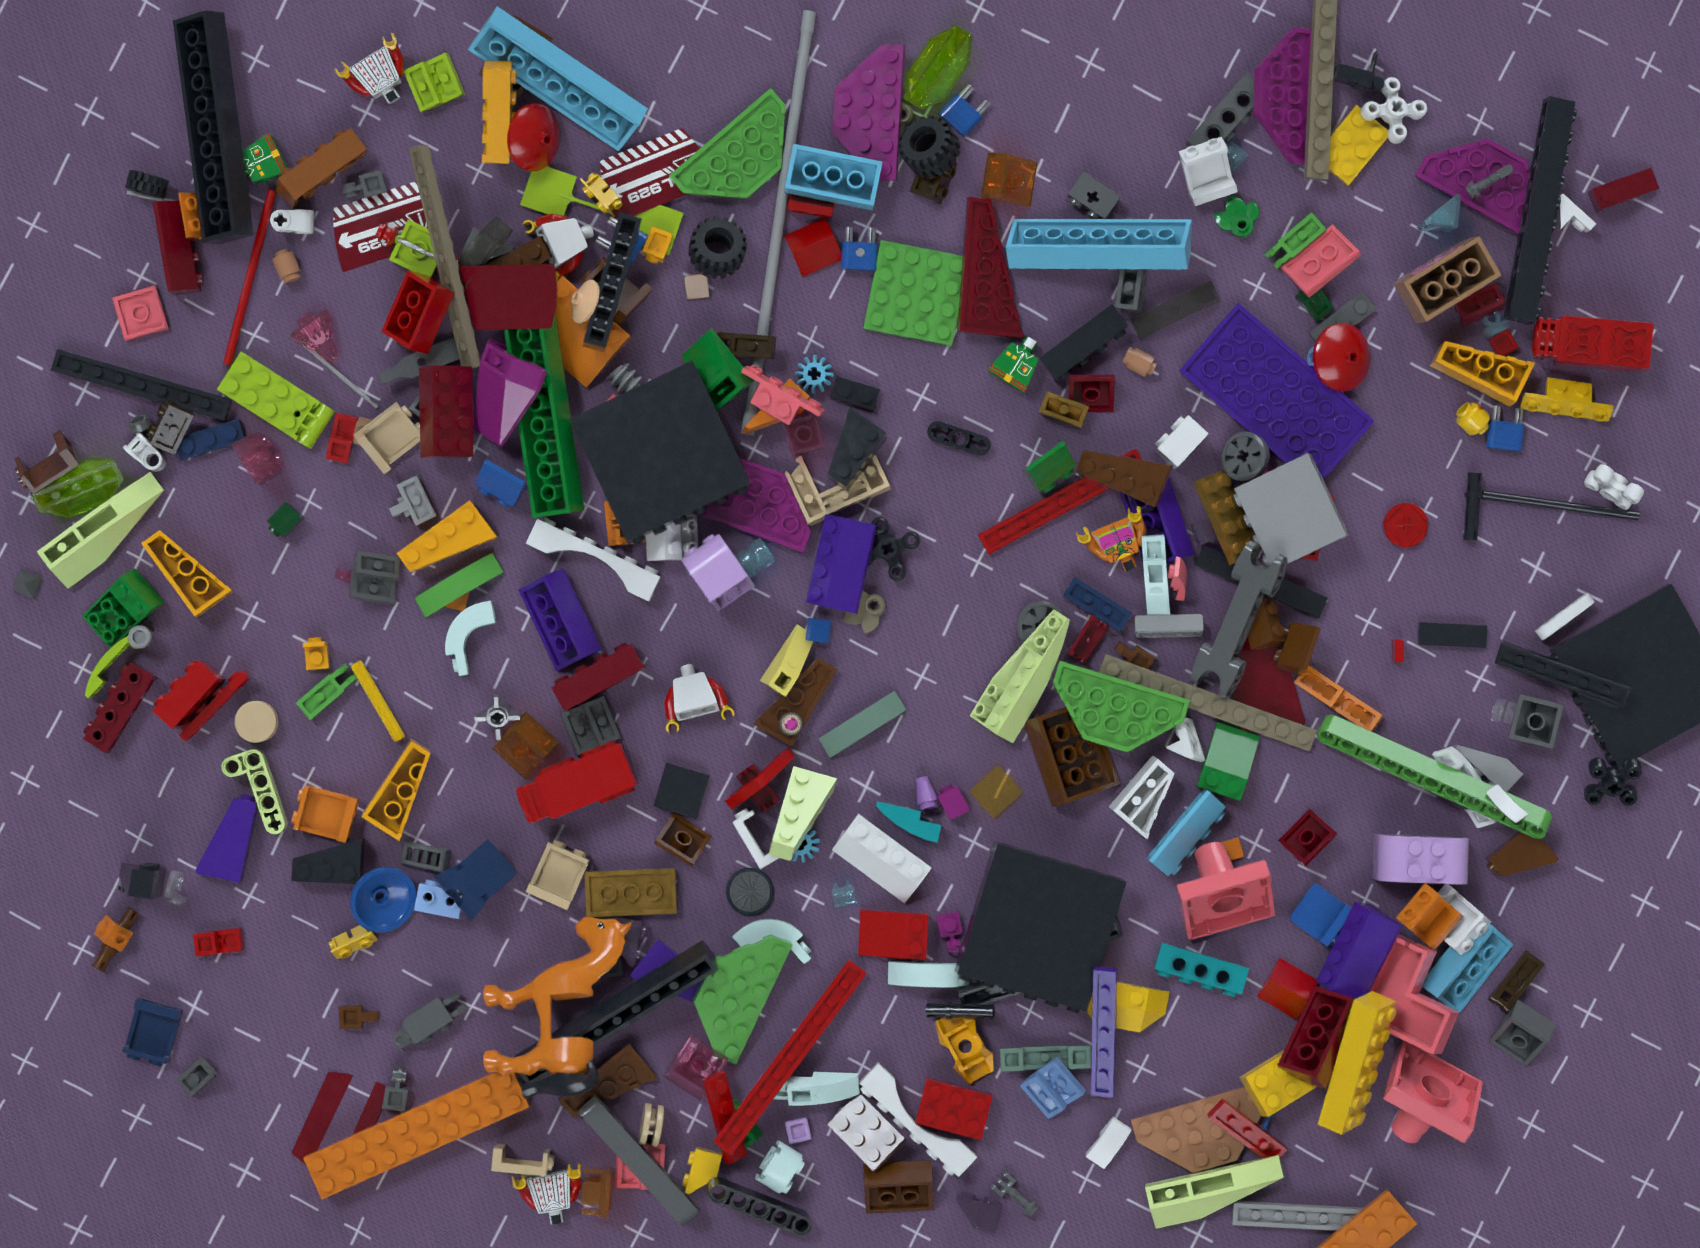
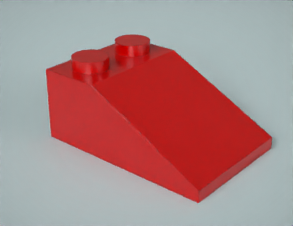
M860 910L858 955L926 960L928 913Z

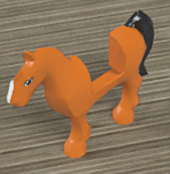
M583 917L576 923L575 930L577 935L588 944L591 950L589 953L546 968L531 982L514 991L502 990L497 985H485L483 997L488 1007L501 1005L504 1009L510 1010L524 1001L533 999L540 1019V1037L537 1046L530 1052L518 1057H507L501 1055L496 1050L484 1052L483 1063L488 1073L499 1071L502 1076L512 1073L530 1076L539 1069L548 1070L551 1074L547 1077L522 1085V1096L525 1099H529L537 1094H551L559 1097L583 1095L597 1084L599 1074L592 1061L593 1040L580 1037L551 1039V999L562 1001L593 997L592 985L616 964L625 944L624 936L629 931L632 922L621 924L616 919Z

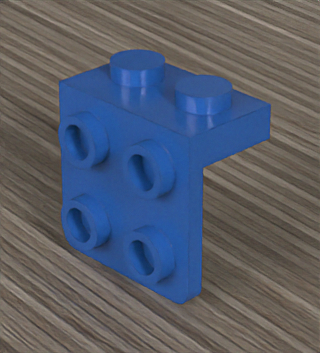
M1312 884L1289 918L1294 924L1328 947L1330 943L1332 945L1335 943L1339 935L1338 931L1344 925L1352 908L1318 884Z

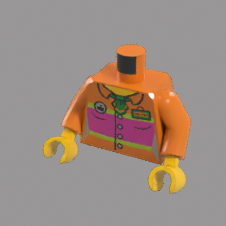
M1137 506V513H1132L1130 508H1128L1127 517L1092 531V536L1087 527H1083L1085 535H1079L1076 532L1078 542L1084 544L1103 561L1113 563L1120 560L1126 572L1137 567L1132 554L1142 550V536H1146L1147 528L1141 516V507Z

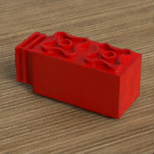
M1565 315L1554 321L1551 318L1543 320V317H1539L1534 324L1532 339L1533 359L1541 357L1542 360L1549 358V360H1554L1555 365L1646 372L1650 369L1654 323Z
M613 740L581 753V759L575 761L571 757L539 770V776L535 777L536 781L516 788L517 798L527 821L533 824L550 816L551 819H554L596 801L603 804L635 791L634 786L638 785L622 742L617 744Z

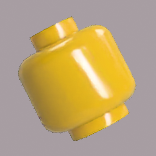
M1466 402L1457 410L1456 422L1468 435H1481L1489 428L1490 415L1477 402Z

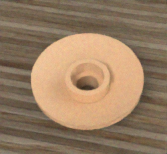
M586 281L572 296V319L578 324L586 322L597 306L599 285L596 281Z

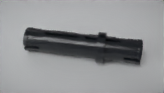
M1468 472L1467 492H1464L1466 509L1463 540L1478 541L1480 498L1483 496L1481 493L1482 473Z
M947 1002L946 1004L927 1003L926 1015L927 1018L942 1017L947 1020H952L953 1018L994 1019L995 1005L953 1004V1002Z

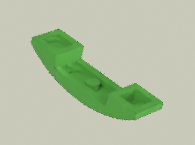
M491 553L451 575L414 599L427 618L478 586L504 573L494 554Z

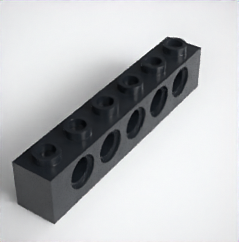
M619 213L599 284L598 303L589 319L582 347L605 352L642 218Z

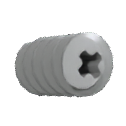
M629 363L620 365L605 379L607 381L613 378L611 386L619 385L617 389L618 394L640 386L639 383L642 377L633 378L636 370L628 372Z

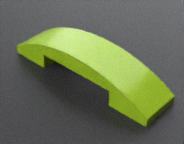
M128 636L111 647L95 666L86 687L85 696L88 699H92L107 683L101 675L131 645Z

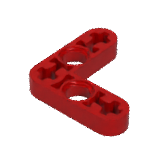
M789 747L784 749L758 775L724 800L726 805L732 810L762 789L795 757V754Z

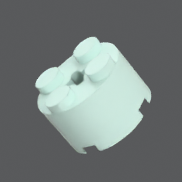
M778 1140L776 1142L778 1147L772 1146L759 1167L763 1171L761 1175L756 1174L755 1180L778 1194L781 1192L786 1194L793 1183L790 1180L795 1173H800L805 1163L802 1161L801 1153Z

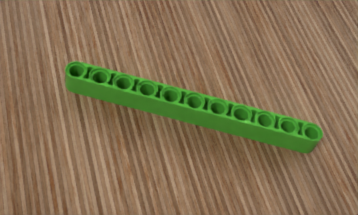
M1335 715L1325 716L1317 732V738L1323 744L1526 835L1541 839L1545 837L1552 821V815L1549 811L1505 792L1515 804L1528 813L1518 822H1514L1486 794L1494 786Z

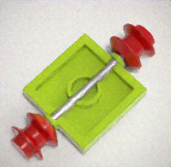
M408 219L401 235H398L397 226L391 229L388 227V222L385 225L380 224L375 236L379 237L377 242L383 239L387 242V247L394 242L396 243L389 260L413 272L425 274L432 278L437 264L428 228ZM459 256L456 261L459 266H462L463 263L460 262L461 257Z

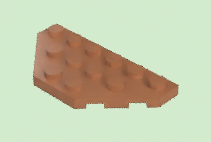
M1243 1086L1130 1120L1138 1143L1195 1173L1236 1161L1245 1146L1210 1120L1207 1115L1222 1098L1256 1124L1261 1114Z

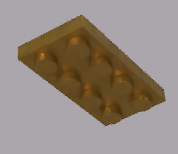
M1223 469L1193 482L1228 563L1232 565L1236 563L1247 543L1254 541L1253 535L1255 534L1252 527H1248L1243 515H1245V511L1242 506L1239 507L1234 498L1236 492L1231 478Z
M675 868L584 872L586 917L677 913Z

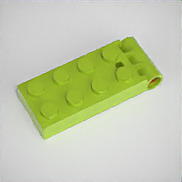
M240 352L217 388L221 393L309 449H312L335 413L334 410L243 352ZM297 412H300L299 417H296Z

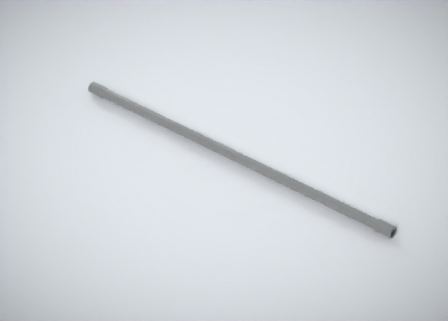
M803 10L801 36L757 335L768 336L789 195L784 193L793 144H796L811 38L816 19V12ZM753 358L752 365L763 370L764 359ZM756 380L749 385L741 434H744L742 432L744 427L757 412V407L750 403L760 384ZM754 431V432H751V433H749V434H746V435H753V436H754L755 431Z

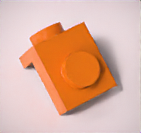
M105 915L103 920L98 923L94 932L104 944L120 952L123 951L133 935L130 930L122 927L108 915Z

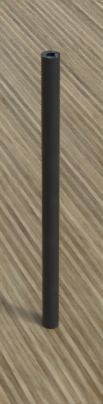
M1487 490L1482 492V499L1630 520H1639L1640 512Z

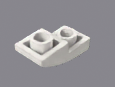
M1112 1117L1100 1131L1099 1138L1086 1152V1157L1105 1169L1127 1139L1131 1128L1115 1117Z

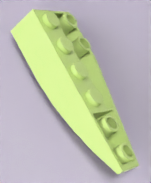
M149 472L73 524L38 550L37 553L55 576L69 589L110 557L162 494L164 489L153 474Z
M1053 609L994 675L971 712L970 717L996 735L1014 743L1047 686L1062 649L1070 619Z
M1279 1155L1147 1183L1145 1189L1155 1228L1157 1229L1201 1219L1284 1177Z

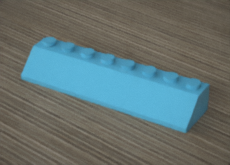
M498 6L489 16L468 48L470 52L484 61H511L512 70L517 72L516 83L617 151L622 148L640 125L648 109Z
M1014 219L1006 244L1009 268L1087 270L1188 269L1191 257L1192 220Z

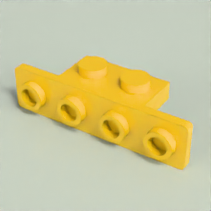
M1549 377L1546 380L1545 395L1524 393L1520 403V408L1531 412L1538 411L1552 415L1559 414L1606 422L1610 420L1613 412V405L1592 402V384Z

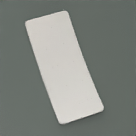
M1498 784L1486 792L1494 804L1514 822H1518L1528 814L1515 804Z

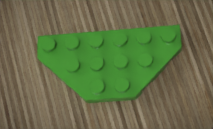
M770 88L668 177L683 194L747 199L781 170L786 105Z
M1062 661L1058 663L1053 680V685L1082 739L1126 753L1183 723L1190 702L1188 699Z
M770 934L756 943L746 944L734 949L732 953L722 957L718 956L716 957L718 971L701 980L693 1001L717 1058L737 1064L792 948L790 941Z

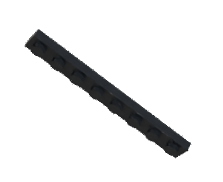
M59 349L56 351L51 371L164 404L169 399L172 400L174 405L185 410L226 421L232 401L229 398Z

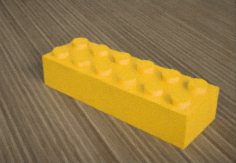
M1371 991L1353 1001L1318 1125L1342 1135L1364 1122L1366 1116L1364 1112L1365 1106L1369 1103L1372 1096L1370 1089L1378 1076L1376 1069L1384 1056L1383 1045L1389 1038V1025L1396 1015V1009H1394L1396 1005L1395 1000Z

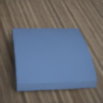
M1058 1057L1042 1066L1020 1084V1087L1048 1119L1063 1111L1069 1103L1081 1097L1086 1091Z

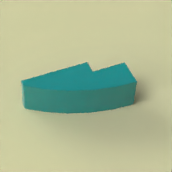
M877 801V808L896 825L922 839L938 843L941 830L940 824L920 820L921 811Z

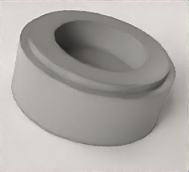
M135 626L129 631L128 640L135 648H145L151 643L152 634L145 626Z

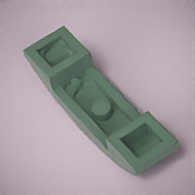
M893 691L818 739L831 758L898 716L906 708L896 692Z
M1049 1045L1000 1048V1071L1040 1069L1056 1057L1068 1069L1091 1068L1090 1045Z

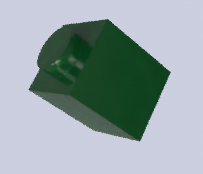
M284 502L267 520L270 524L268 529L276 537L281 535L286 538L304 517L288 502Z

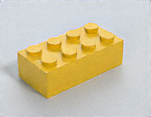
M1284 1050L1239 1077L1259 1113L1264 1117L1271 1116L1317 1087L1301 1081L1277 1066Z

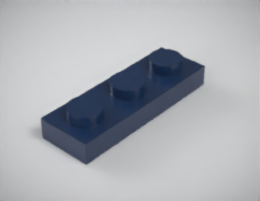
M240 419L184 435L177 449L180 460L183 461L246 441Z
M1076 577L1073 578L1063 594L1064 598L1119 632L1132 614V612Z

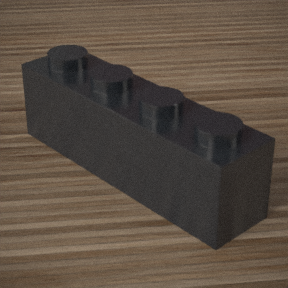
M1111 304L1041 356L1039 361L1054 381L1058 378L1063 381L1072 374L1070 369L1074 366L1082 367L1090 361L1088 356L1096 351L1099 354L1108 347L1107 342L1114 338L1117 341L1125 335L1126 331L1124 329L1128 327V324L1113 304Z

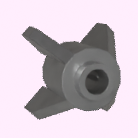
M494 694V700L489 703L488 708L476 713L474 720L475 722L487 720L491 726L496 727V740H501L502 726L508 720H520V712L511 708L505 700L500 699L499 694Z

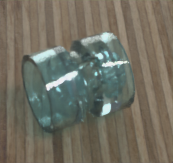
M760 537L750 544V549L744 548L734 555L750 579L761 572L762 566L767 568L776 562V559Z

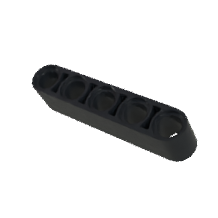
M714 1177L707 1184V1191L711 1201L718 1205L799 1236H804L811 1231L812 1223L810 1217L803 1209L721 1177ZM716 1187L724 1188L719 1194L713 1193ZM737 1195L744 1196L740 1202H735L733 1199ZM758 1203L765 1204V1206L760 1210L754 1209L755 1205ZM779 1211H784V1212H785V1215H784L783 1217H781V1218H776V1217H775V1214H776L777 1212H779ZM799 1219L806 1220L801 1226L795 1225Z

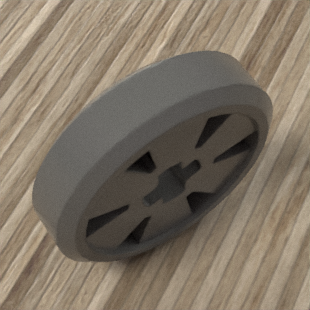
M1246 431L1231 436L1224 444L1221 452V464L1224 471L1229 477L1241 482H1249L1261 476L1265 472L1270 459L1269 448L1265 440L1257 434ZM1244 452L1249 454V457H1246L1247 461L1242 460Z
M1037 601L1027 605L1017 619L1019 638L1024 643L1035 631V624L1040 623L1041 619L1044 620L1053 609L1064 615L1063 612L1056 605L1047 601Z

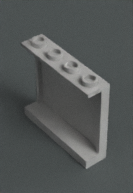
M1307 453L1234 488L1236 492L1234 494L1235 501L1239 507L1243 506L1246 513L1243 515L1248 527L1252 526L1255 532L1253 538L1259 544V548L1262 547L1265 553L1263 560L1267 568L1279 554L1286 556L1288 559L1287 564L1339 539L1350 536L1311 453Z

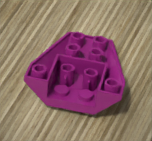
M491 338L487 342L479 365L473 429L497 445L503 446L540 392L547 370L533 362L518 359L506 351L507 346L495 338Z

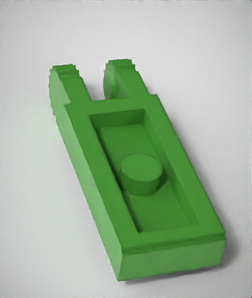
M1311 212L1279 239L1277 244L1264 255L1267 258L1272 257L1279 248H1282L1286 255L1275 262L1274 267L1278 269L1289 258H1293L1322 234L1326 228Z
M346 663L333 674L326 676L296 702L297 706L309 720L317 716L357 680L354 674L348 677L341 685L337 682L336 678L345 673L349 668Z

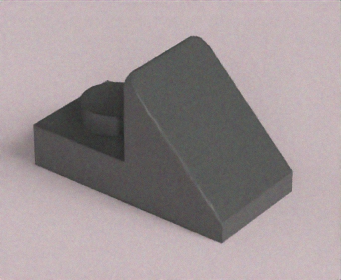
M201 1056L176 1081L192 1097L218 1072L204 1056Z

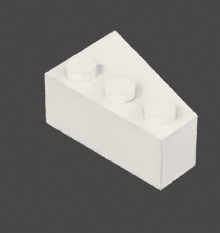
M1151 756L1111 803L1109 808L1141 836L1148 839L1149 831L1154 819L1157 817L1158 809L1165 798L1174 772L1159 759Z

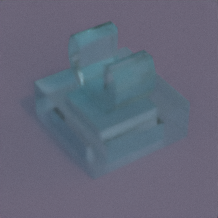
M1231 140L1227 145V157L1230 170L1234 173L1249 154Z
M1497 311L1493 313L1495 316L1493 323L1488 321L1487 316L1482 318L1483 324L1488 327L1482 330L1485 338L1510 328L1507 320L1500 322L1501 316Z
M845 879L846 886L839 888L837 881L833 883L834 889H831L835 907L857 903L854 886L850 884L849 879Z

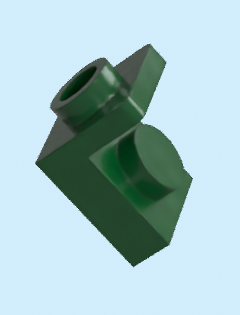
M1301 289L1295 296V299L1304 306L1316 322L1320 321L1334 309L1321 289L1309 298Z

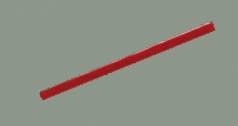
M268 189L223 361L225 365L232 366L277 193L273 190Z

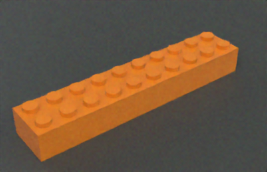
M499 1071L490 1073L306 1155L303 1159L321 1200L529 1108L531 1102L522 1096L523 1084L518 1073H512L507 1076H502Z

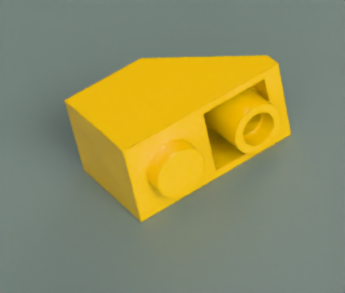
M696 1147L695 1152H690L688 1165L692 1166L690 1174L685 1173L682 1184L683 1187H686V1194L694 1192L707 1184L710 1179L717 1177L722 1158L721 1152Z

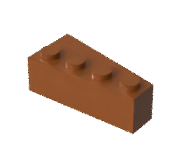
M351 128L347 131L340 130L333 136L334 140L326 144L324 142L315 149V153L310 157L308 155L303 156L297 161V166L292 169L288 167L278 175L280 178H278L275 191L290 210L298 208L297 202L302 198L306 200L311 198L319 189L318 186L320 184L326 186L332 182L337 176L335 174L337 171L340 174L366 155L367 148Z

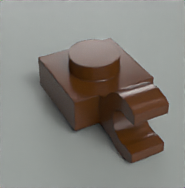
M1118 641L1114 647L1116 652L1127 658L1125 661L1146 669L1150 667L1155 659V656L1138 645H1135L1132 650L1121 641Z
M363 1005L339 1006L340 1029L364 1028L363 1021L380 1020V1011L363 1012Z

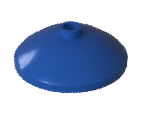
M381 867L371 870L357 881L351 892V913L356 922L366 930L372 932L394 930L405 923L414 910L416 902L415 886L411 879L398 869ZM378 892H382L379 897H376Z

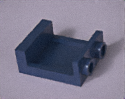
M138 998L134 1004L135 1012L126 1045L123 1047L122 1052L127 1053V1057L130 1059L140 1060L142 1057L149 1059L148 1063L152 1065L162 1066V1063L166 1064L170 1060L183 1009Z

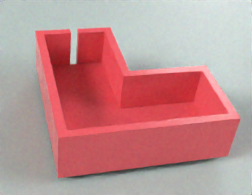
M1398 934L1371 991L1396 1001L1394 1008L1396 1009V1015L1393 1021L1390 1022L1388 1029L1390 1034L1433 1055L1442 1054L1459 1012L1420 993L1437 951Z

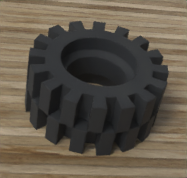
M129 170L125 188L141 194L165 199L169 181L148 173Z

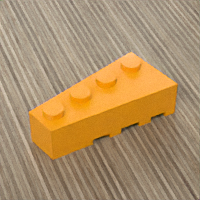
M485 61L483 100H485V103H483L482 120L485 123L483 125L482 143H485L482 154V163L509 164L511 156L507 146V134L510 122L516 112H513V105H516L517 91H513L517 72L512 70L511 61Z
M1445 341L1439 346L1430 366L1511 407L1516 403L1535 362L1522 361L1514 357H1505L1493 352L1480 351L1472 347Z
M469 500L399 551L397 555L410 572H415L499 537L475 504Z
M160 530L141 543L195 618H198L233 593L227 585Z
M411 739L363 811L361 817L400 841L431 751Z

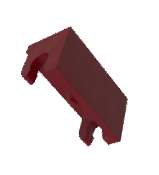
M1497 283L1472 293L1456 303L1455 311L1459 313L1460 323L1464 327L1503 311L1506 302Z
M1090 615L1067 651V654L1086 665L1109 629L1108 625Z
M753 763L736 775V777L743 786L758 775L760 771ZM769 783L750 796L761 812H764L780 800Z

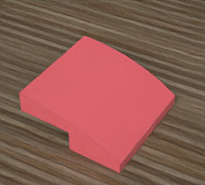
M651 1143L642 1145L664 1169L665 1144H659L657 1147L651 1146ZM616 1155L615 1187L648 1190Z

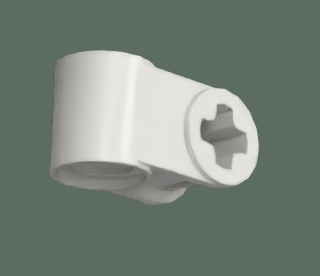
M304 209L276 210L272 213L270 222L272 227L278 232L313 234L314 211ZM282 215L287 222L279 226L275 220H278L279 216Z
M141 432L135 433L134 439L128 445L122 447L134 459L151 471L158 472L166 466L167 461L164 454L156 447L150 445L149 439ZM153 455H157L159 462L156 466L152 467L149 462L150 458Z

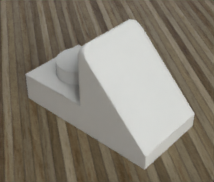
M1564 194L1560 195L1561 203L1558 210H1556L1557 230H1560L1571 219L1573 220L1572 225L1580 232L1583 230L1586 233L1590 231L1596 223Z
M1185 717L1184 722L1175 728L1176 735L1180 741L1166 748L1189 759L1203 762L1205 757L1193 719Z

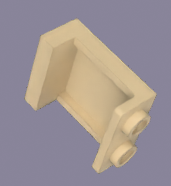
M397 401L354 434L357 442L383 474L391 470L389 466L391 463L420 442V423L414 424L410 419L413 416L405 405L401 407Z
M554 839L553 843L547 842L545 851L526 892L568 910L590 859L586 858L587 853L576 848L574 852L566 849L567 844Z
M497 1143L493 1148L491 1171L546 1176L554 1167L555 1155H551V1149L545 1150L543 1161L505 1158L506 1144Z

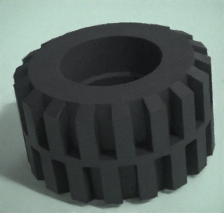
M928 115L927 118L922 116L919 117L918 121L913 120L909 127H905V133H901L899 137L901 141L898 142V147L900 148L898 151L901 158L916 175H920L923 178L927 176L935 178L936 174L939 176L943 175V171H949L951 164L956 163V157L960 154L958 150L960 148L958 137L949 125L938 116L934 118L933 115ZM934 143L930 149L924 151L928 145Z
M714 216V219L711 220L708 217L704 220V223L700 221L697 224V228L693 229L688 256L691 257V264H696L695 270L697 272L701 270L703 271L702 275L706 277L709 274L712 275L711 278L716 279L717 276H720L722 279L726 278L727 274L731 276L735 273V270L738 271L740 269L747 248L746 234H742L743 229L741 226L736 227L737 223L734 220L729 222L727 217H724L722 220L719 219V216ZM712 241H719L724 243L730 251L716 254L711 252L706 247V244Z

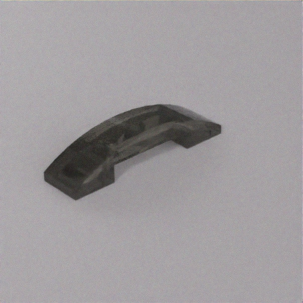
M495 217L469 244L459 259L458 265L484 266L494 250L503 247L513 230L499 217ZM471 278L466 283L465 289H467Z
M1212 281L1150 308L1130 318V321L1138 338L1141 339L1187 316L1219 303L1221 300Z

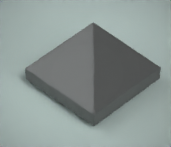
M20 570L13 591L34 599L42 577Z

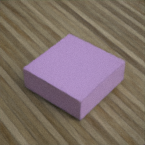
M807 1117L785 1121L789 1144L812 1140Z

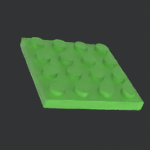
M881 240L863 329L952 346L959 312L963 256Z

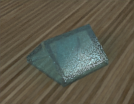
M1456 194L1417 226L1418 230L1451 234L1458 229L1461 196Z

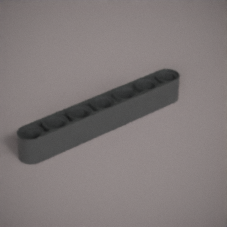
M596 1095L578 1110L585 1121L680 1225L685 1226L700 1212V1209L651 1154L639 1144V1141Z

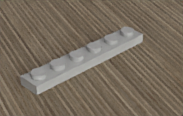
M1235 1201L1233 1202L1232 1225L1337 1231L1361 1211L1363 1207Z

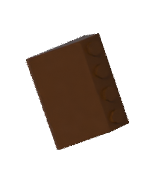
M1066 707L1026 720L1025 728L1052 807L1075 801L1120 784L1108 747L1083 740Z

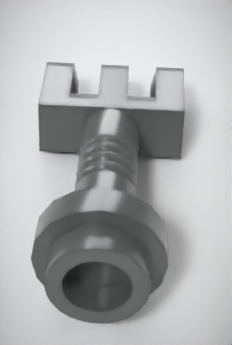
M1506 165L1476 184L1470 181L1468 186L1465 187L1471 199L1474 197L1476 199L1481 196L1480 191L1511 174L1513 167Z
M1005 1170L1002 1174L1008 1181L1005 1182L998 1177L996 1181L1003 1187L999 1189L997 1185L992 1184L990 1186L991 1189L1001 1198L1006 1193L1009 1194L1025 1209L1022 1213L1025 1216L1031 1217L1039 1208L1036 1205L1037 1202L1035 1200L1030 1202L1013 1187L1017 1180Z

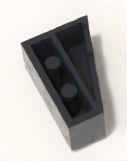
M849 407L828 471L829 479L847 492L887 440V433L851 407Z
M365 838L293 858L291 881L356 884L363 876Z
M147 862V864L139 865L121 863L117 890H121L127 896L146 899L160 897L163 893L166 869L160 868V864Z

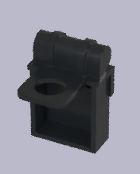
M1378 51L1373 53L1369 71L1339 63L1334 67L1333 81L1349 85L1352 89L1363 92L1367 90L1373 93L1378 92L1384 87L1383 78L1374 76Z

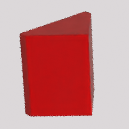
M826 218L784 235L802 277L841 260V251Z
M1279 957L1258 992L1257 997L1296 1020L1303 1011L1313 987L1317 986L1318 982L1312 976Z

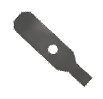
M453 337L432 345L428 354L415 352L403 357L396 367L378 374L381 384L383 385L400 377L412 379L419 376V367H424L417 364L419 359L426 361L425 366H444L459 360L455 338Z

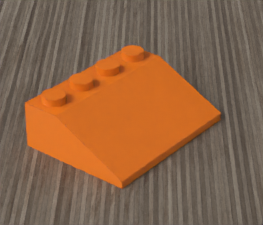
M562 276L557 281L555 315L563 368L587 388L627 344L631 336L613 321L604 353L582 347L589 319L582 324L573 321L571 299L578 289Z

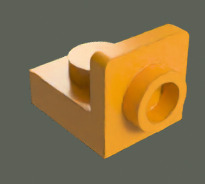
M652 226L642 250L643 255L646 256L645 259L654 264H658V262L664 263L673 234Z
M321 637L308 638V643H302L305 650L306 670L330 668L328 641H322Z

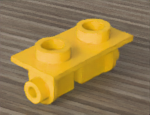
M591 173L588 176L587 182L581 178L580 180L585 186L582 188L585 194L590 199L595 197L598 200L596 203L597 207L604 214L609 212L614 218L615 215L612 213V210H617L622 206L621 198L611 188L603 193L609 186L599 174Z
M359 925L351 929L352 938H349L348 933L344 932L333 937L329 945L332 949L331 953L337 959H343L351 956L358 949L372 946L373 942L377 941L378 938L372 931L366 930Z

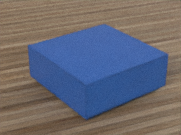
M808 618L805 640L828 643L831 621Z

